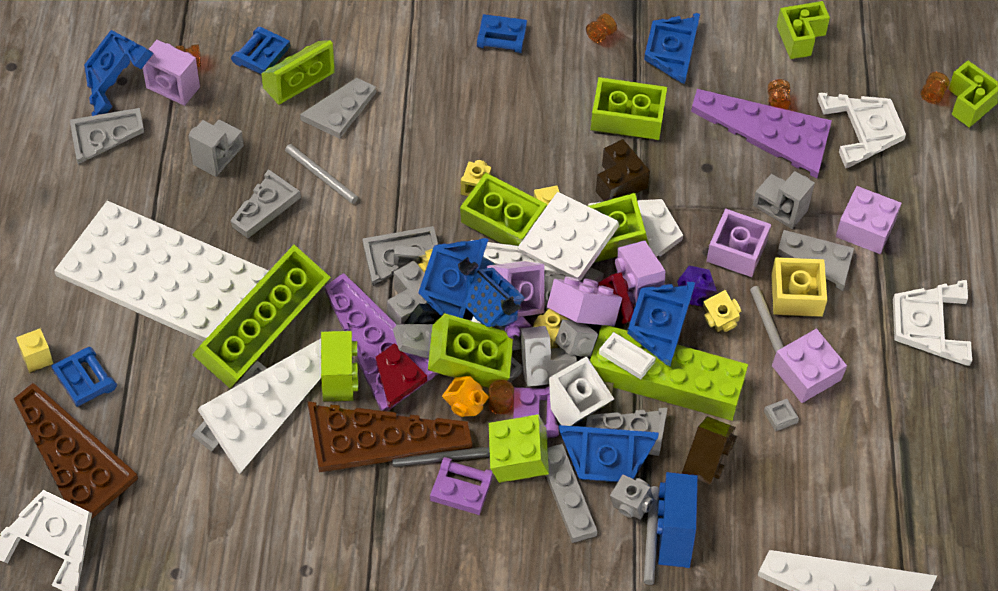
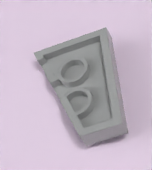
M355 78L301 113L300 120L340 139L376 94V86Z
M140 108L70 120L77 164L144 133Z
M269 169L264 174L265 179L263 182L257 184L253 189L254 194L242 204L231 219L232 227L246 238L251 237L301 198L299 190Z
M434 226L363 238L362 243L372 286L394 275V271L405 266L394 264L395 245L419 247V256L426 255L425 251L433 249L434 245H438Z
M784 230L777 254L783 258L824 259L826 279L835 283V287L843 291L854 248Z
M396 324L393 333L399 351L429 358L433 324Z
M659 408L658 411L652 412L636 410L635 413L622 415L619 412L588 415L586 427L658 432L659 437L649 454L659 456L667 408Z

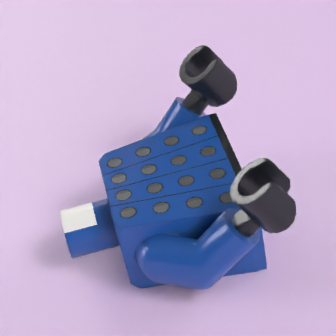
M468 257L458 264V268L467 278L465 307L474 314L471 321L487 327L497 325L503 327L517 321L518 310L521 309L520 304L525 297L493 267L477 271L479 265L476 262L471 264Z

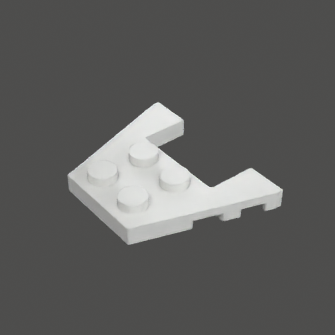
M827 93L818 94L817 99L824 115L847 111L860 142L840 146L839 154L845 168H849L905 139L906 133L891 99L861 96V99H854L839 94L838 97L827 96Z
M662 199L637 200L649 246L656 257H661L682 241L683 234Z
M967 280L958 281L957 284L949 286L947 284L938 285L937 288L930 290L922 288L894 294V340L970 366L972 362L971 342L945 340L943 302L967 303Z
M43 490L19 514L20 517L9 528L6 527L0 533V560L8 564L20 539H24L64 559L52 586L62 591H78L92 513Z

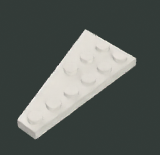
M321 339L199 407L200 415L239 474L321 379Z
M769 550L758 573L759 577L789 591H931L937 577L936 575Z

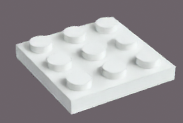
M557 192L517 248L520 253L565 276L581 281L619 227V223L617 220Z

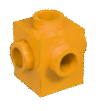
M471 376L454 378L442 395L451 406V410L460 417L478 415L489 398L482 390V386Z

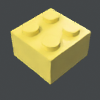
M775 258L771 274L773 314L823 317L827 303L824 259Z

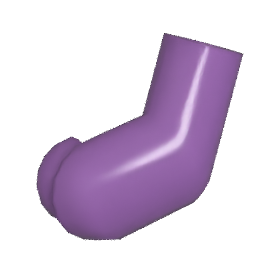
M519 316L517 321L505 325V332H507L509 338L515 339L514 335L519 337L521 334L520 328L532 326L523 316Z

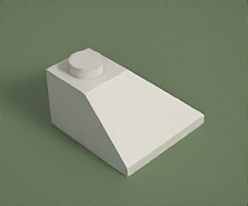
M587 356L549 378L551 410L561 425L573 426L614 400Z

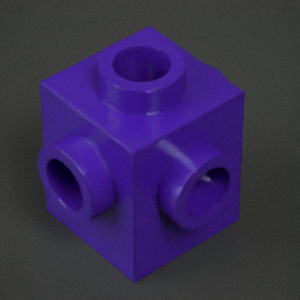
M689 265L677 281L679 287L686 286L687 282H695L689 305L703 307V301L713 297L717 292L712 275L708 269Z

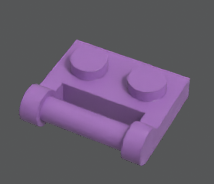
M514 387L513 419L539 414V400H547V421L545 425L547 438L557 437L559 435V426L557 425V418L551 410L550 387L545 389Z
M444 457L430 494V501L480 515L494 474L492 470L486 469L482 471L452 462V459ZM452 472L482 481L481 486L447 477L448 473Z

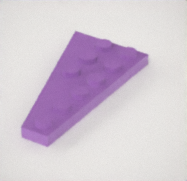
M343 273L325 286V293L343 331H352V341H357L358 356L355 357L380 411H389L402 400L391 408L387 406L375 357L395 343L397 345L393 333L396 323ZM405 353L427 375V382L439 374L428 370L429 358Z

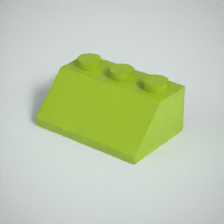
M331 40L317 41L293 56L287 57L279 64L268 68L261 73L263 89L280 105L334 74L333 42Z
M485 172L460 207L461 223L501 244L519 246L543 213L547 204Z

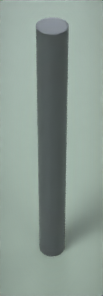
M490 447L392 459L393 467L442 462L444 457L450 458L452 461L490 457Z

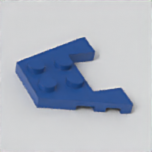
M110 30L84 64L87 86L92 91L89 97L90 104L94 106L92 116L106 114L110 111L112 105L105 92L110 86L115 84L118 75L123 69L128 67L130 61L135 67L142 69L154 54L149 49L113 30Z

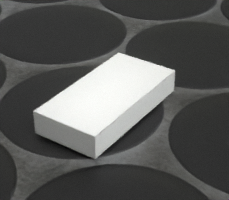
M614 332L599 349L601 356L639 379L644 377L656 360V357Z

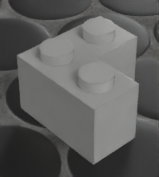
M202 120L189 133L193 165L215 177L218 176L244 146L242 131L221 120H218L214 125Z
M796 171L786 181L770 174L756 190L753 206L793 229L808 212L815 182Z
M415 261L394 271V289L398 294L387 300V314L396 324H404L419 303L428 304L418 294L425 273Z
M546 326L520 328L523 376L527 386L549 384L551 376L576 363V356L569 355L562 348L551 349L550 336Z

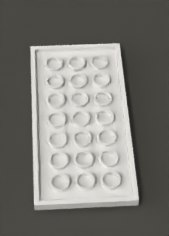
M106 201L54 270L55 275L61 279L202 342L269 272V270L110 201Z

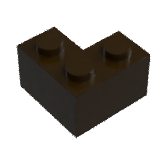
M624 139L604 148L602 167L605 171L597 174L596 193L603 201L633 193L636 194L648 188L650 170Z
M707 416L697 428L681 474L697 475V480L709 485L713 483L715 478L720 479L725 465L721 464L724 455H729L737 440V436L733 435L736 427Z

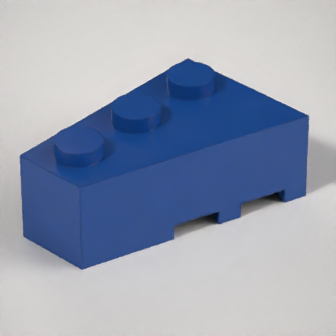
M666 472L665 483L660 482L658 498H663V500H659L658 516H662V518H658L657 534H660L658 565L690 568L696 533L697 475Z

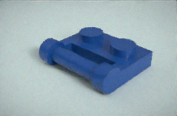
M483 14L477 38V47L515 50L516 53H522L527 20Z
M257 27L253 31V36L240 51H236L231 56V60L237 66L243 65L261 74L280 60L290 48V41L267 29ZM260 41H263L250 56H247Z
M92 347L84 348L52 365L54 374L76 407L103 393H110L117 387L115 380L107 375L97 360V354ZM81 363H88L100 382L94 385Z

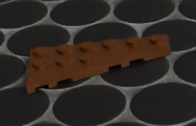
M34 383L14 398V402L63 499L92 513L91 519L138 480L137 473Z
M308 402L319 472L390 462L392 459L472 448L468 422L443 418L430 420L422 419L419 415L410 414V417L398 416L395 412L364 408L351 410L340 408V405L330 404V407L319 406L316 402Z

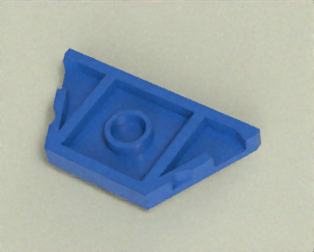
M694 13L692 18L681 19L680 16L671 17L668 20H654L644 60L685 84L700 14Z
M482 238L479 240L434 245L418 294L440 316L446 313L463 318L466 310L467 278L460 272L458 264L468 257L471 264L476 262L479 265L478 271L489 239Z
M687 282L686 286L673 287L672 284L662 285L658 288L644 287L641 288L627 334L668 366H671L695 282Z
M559 425V431L577 475L581 480L618 482L622 475L634 479L659 437L658 432Z

